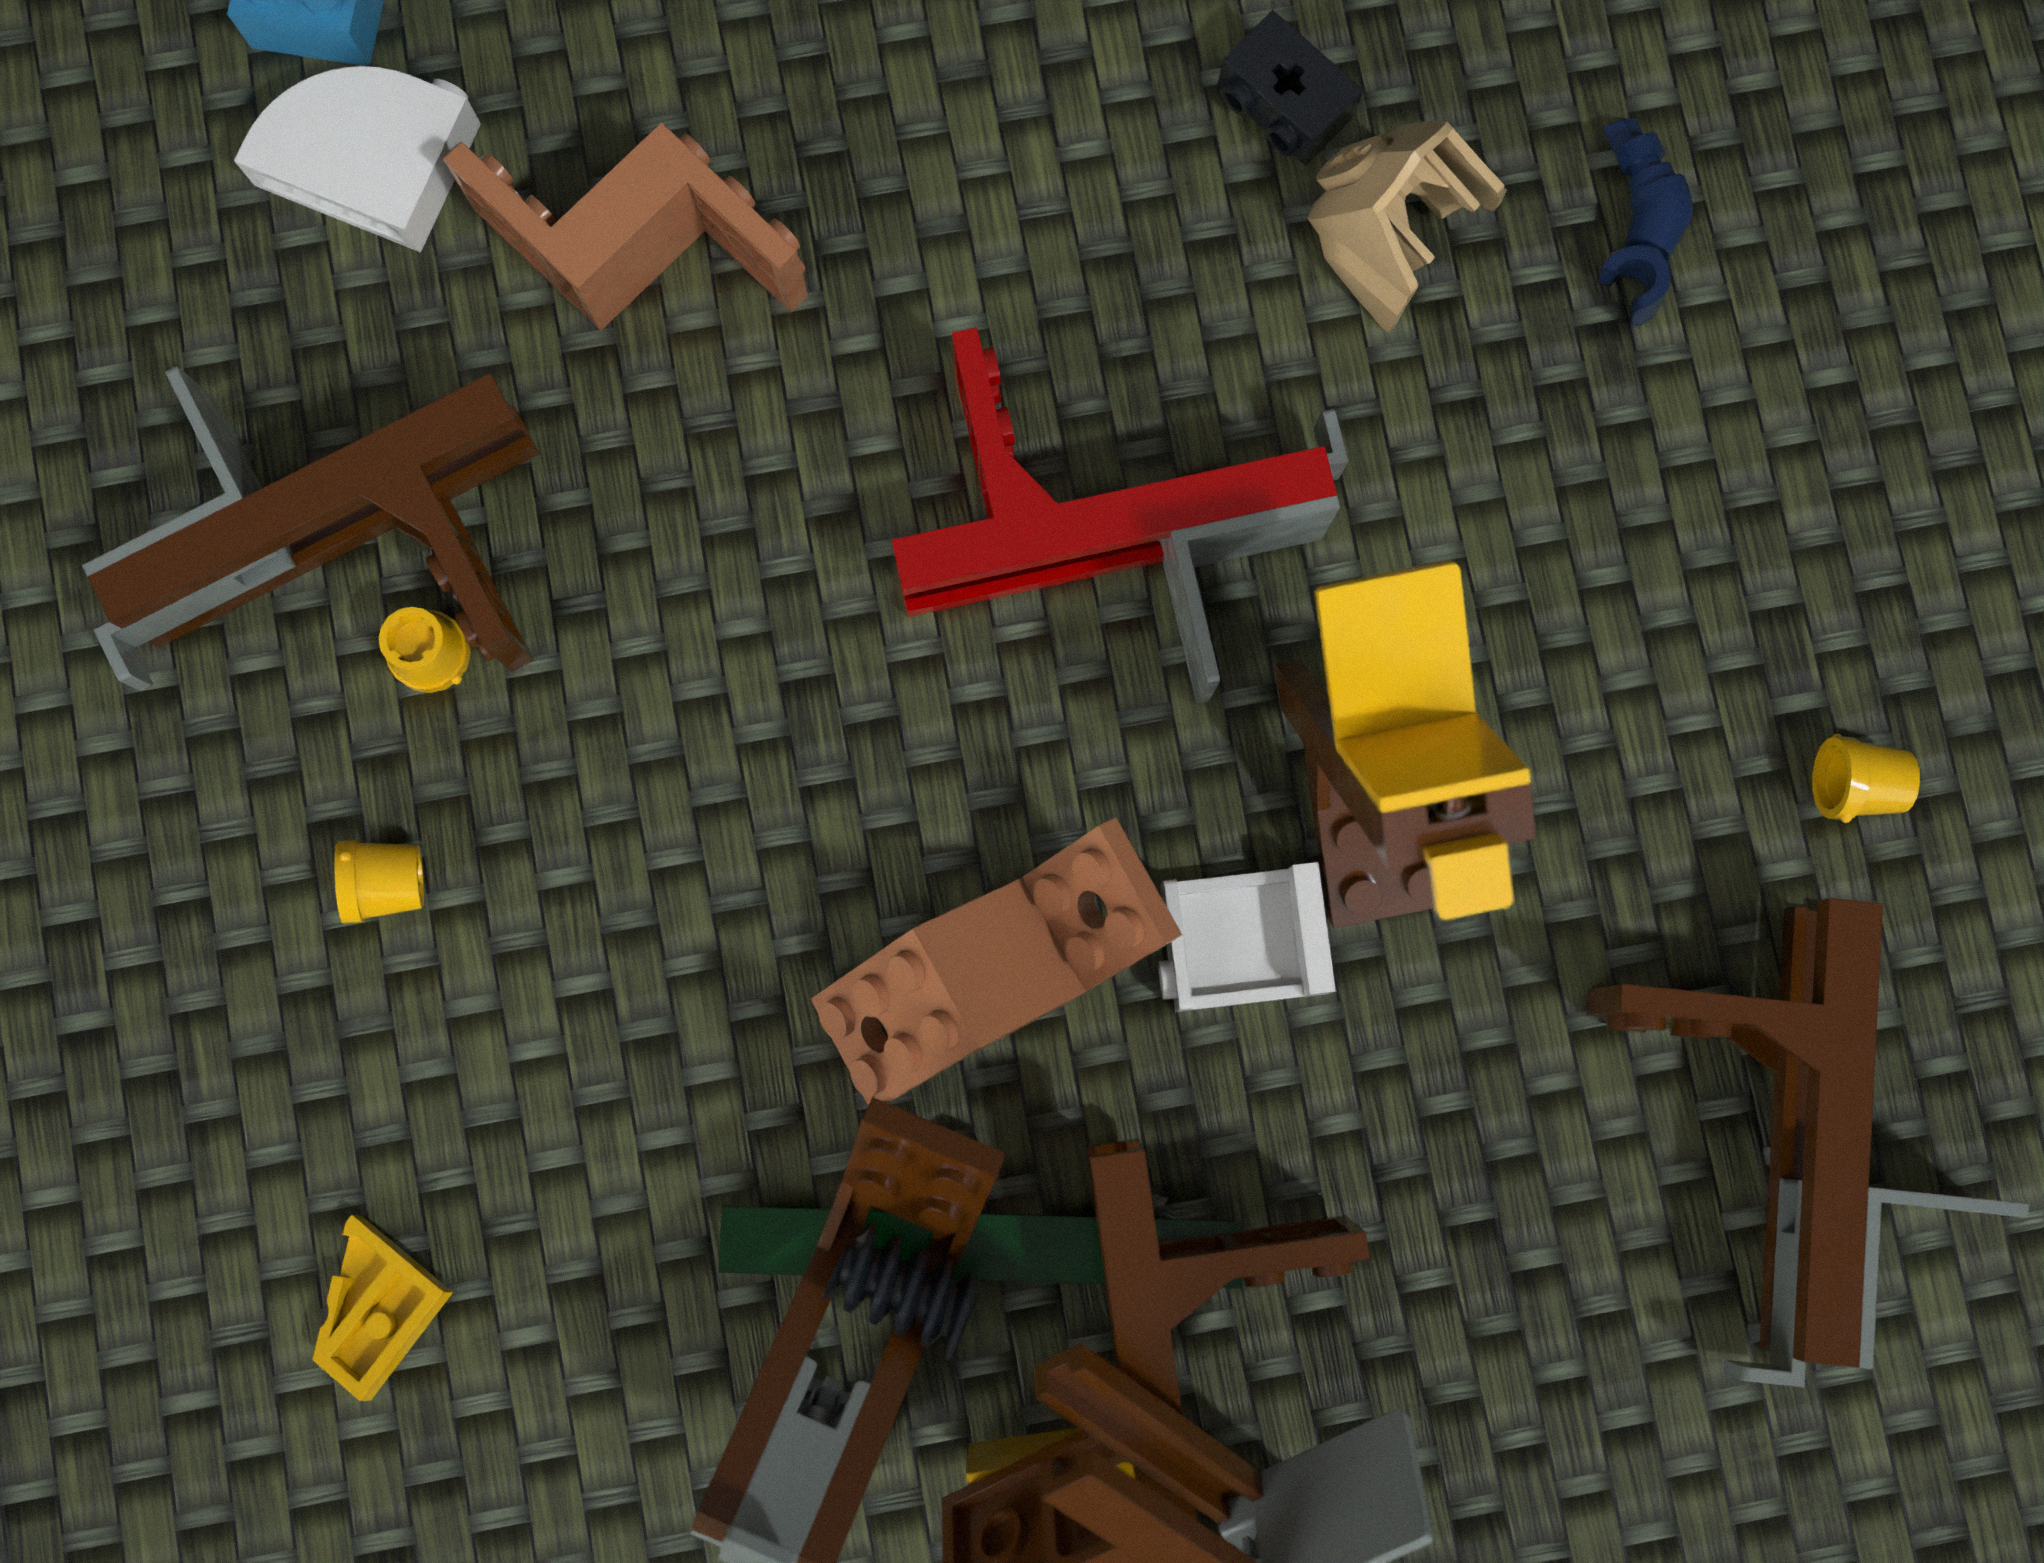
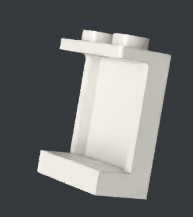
M1318 862L1292 865L1288 869L1180 882H1177L1176 879L1164 880L1160 884V896L1182 933V936L1167 944L1169 960L1158 961L1162 999H1174L1175 1012L1317 996L1336 992Z

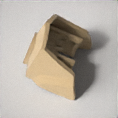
M1447 121L1403 124L1388 130L1382 135L1350 144L1337 152L1316 176V180L1326 192L1314 202L1307 219L1319 234L1325 260L1380 327L1390 333L1397 325L1405 307L1418 288V282L1413 271L1430 264L1435 258L1410 230L1405 205L1406 196L1409 193L1418 195L1440 220L1463 207L1470 212H1474L1481 205L1490 211H1495L1502 203L1507 189L1504 188V184L1485 165Z

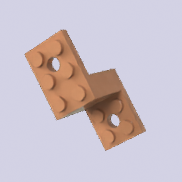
M662 122L558 221L533 195H530L524 201L511 186L514 182L511 175L488 152L479 159L463 142H460L443 158L472 208L600 332L705 231L791 313L808 297L803 276L806 268L798 256L797 250L800 248V244L792 232L776 218L767 223L752 209L755 206V201L740 182L732 176H728L723 181L708 167L711 163L709 156L691 136L684 133L678 138Z
M1117 818L1098 825L1022 878L912 928L811 998V1001L819 1014L823 1029L832 1038L849 1069L855 1088L863 1095L868 1106L872 1097L890 1103L957 1062L1066 1005L1182 936V933ZM1094 893L1103 900L1106 906V918L1096 907ZM880 1022L884 1025L887 1031L888 1038L882 1031Z

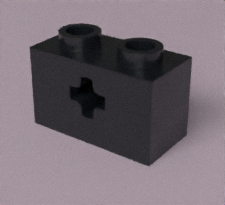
M1273 9L1222 60L1217 84L1224 102L1232 111L1243 117L1250 116L1265 130L1267 139L1277 151L1285 156H1295L1305 166L1355 116L1364 91Z

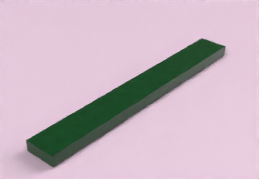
M721 1206L718 1273L804 1275L817 1247L831 1208ZM870 1210L863 1226L864 1228L869 1222L876 1224L875 1247L879 1249L893 1235L901 1236L900 1259L904 1261L920 1246L927 1249L934 1233L883 1210ZM980 1213L952 1280H961L972 1270L978 1274V1281L1105 1284L1096 1216ZM1154 1218L1158 1242L1243 1230V1222L1238 1220ZM1242 1278L1232 1279L1222 1288H1242Z

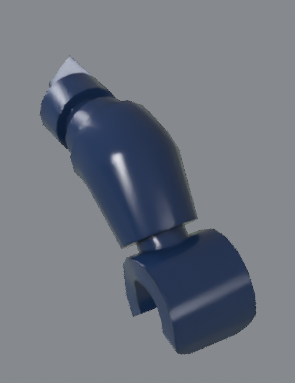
M1623 118L1604 126L1603 131L1623 175L1633 176L1628 182L1633 194L1629 201L1633 215L1625 242L1626 248L1618 250L1607 259L1601 269L1597 282L1611 287L1613 282L1621 276H1632L1643 282L1648 292L1638 296L1630 310V325L1642 326L1655 316L1664 300L1671 277L1667 260L1671 257L1693 219V202L1685 176L1675 174L1670 162H1661L1666 154L1657 133L1649 132L1643 134L1637 119Z

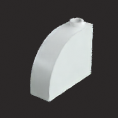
M344 67L309 77L287 89L273 100L253 123L234 162L254 186L421 252L455 180L443 158L460 142H463L470 148L481 123L468 101L467 94L448 81L434 79L431 84L411 75L381 67Z

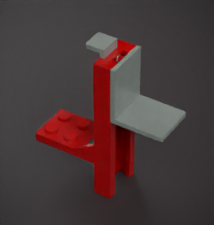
M977 327L952 332L955 377L988 519L891 540L908 617L1163 562L1197 704L1209 702L1220 682V675L1194 567L1323 539L1340 509L1333 480L1340 478L1348 463L1335 409L1321 411L1314 426L1318 444L1317 448L1057 503L1014 459L1012 445H1015V439L1008 408H995V405L1001 404L998 386L1001 384V378L994 347H981Z

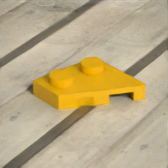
M351 1215L346 1221L343 1235L349 1236L340 1276H332L326 1301L328 1317L324 1325L320 1327L312 1360L359 1401H371L453 1292L363 1216Z

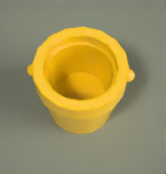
M406 607L398 609L389 615L381 626L378 638L380 650L386 658L387 666L397 680L415 691L426 693L446 690L453 684L461 683L462 675L468 668L471 650L470 644L455 620L439 611Z
M1838 733L1827 738L1820 746L1812 773V791L1815 805L1820 814L1828 819H1841L1843 823H1849L1855 816L1908 812L1917 799L1920 786V770L1917 759L1912 752L1905 749L1861 742L1854 737H1842Z
M359 840L337 841L334 857L335 890L339 917L343 924L362 923L367 918L423 908L424 877L419 845L360 843Z

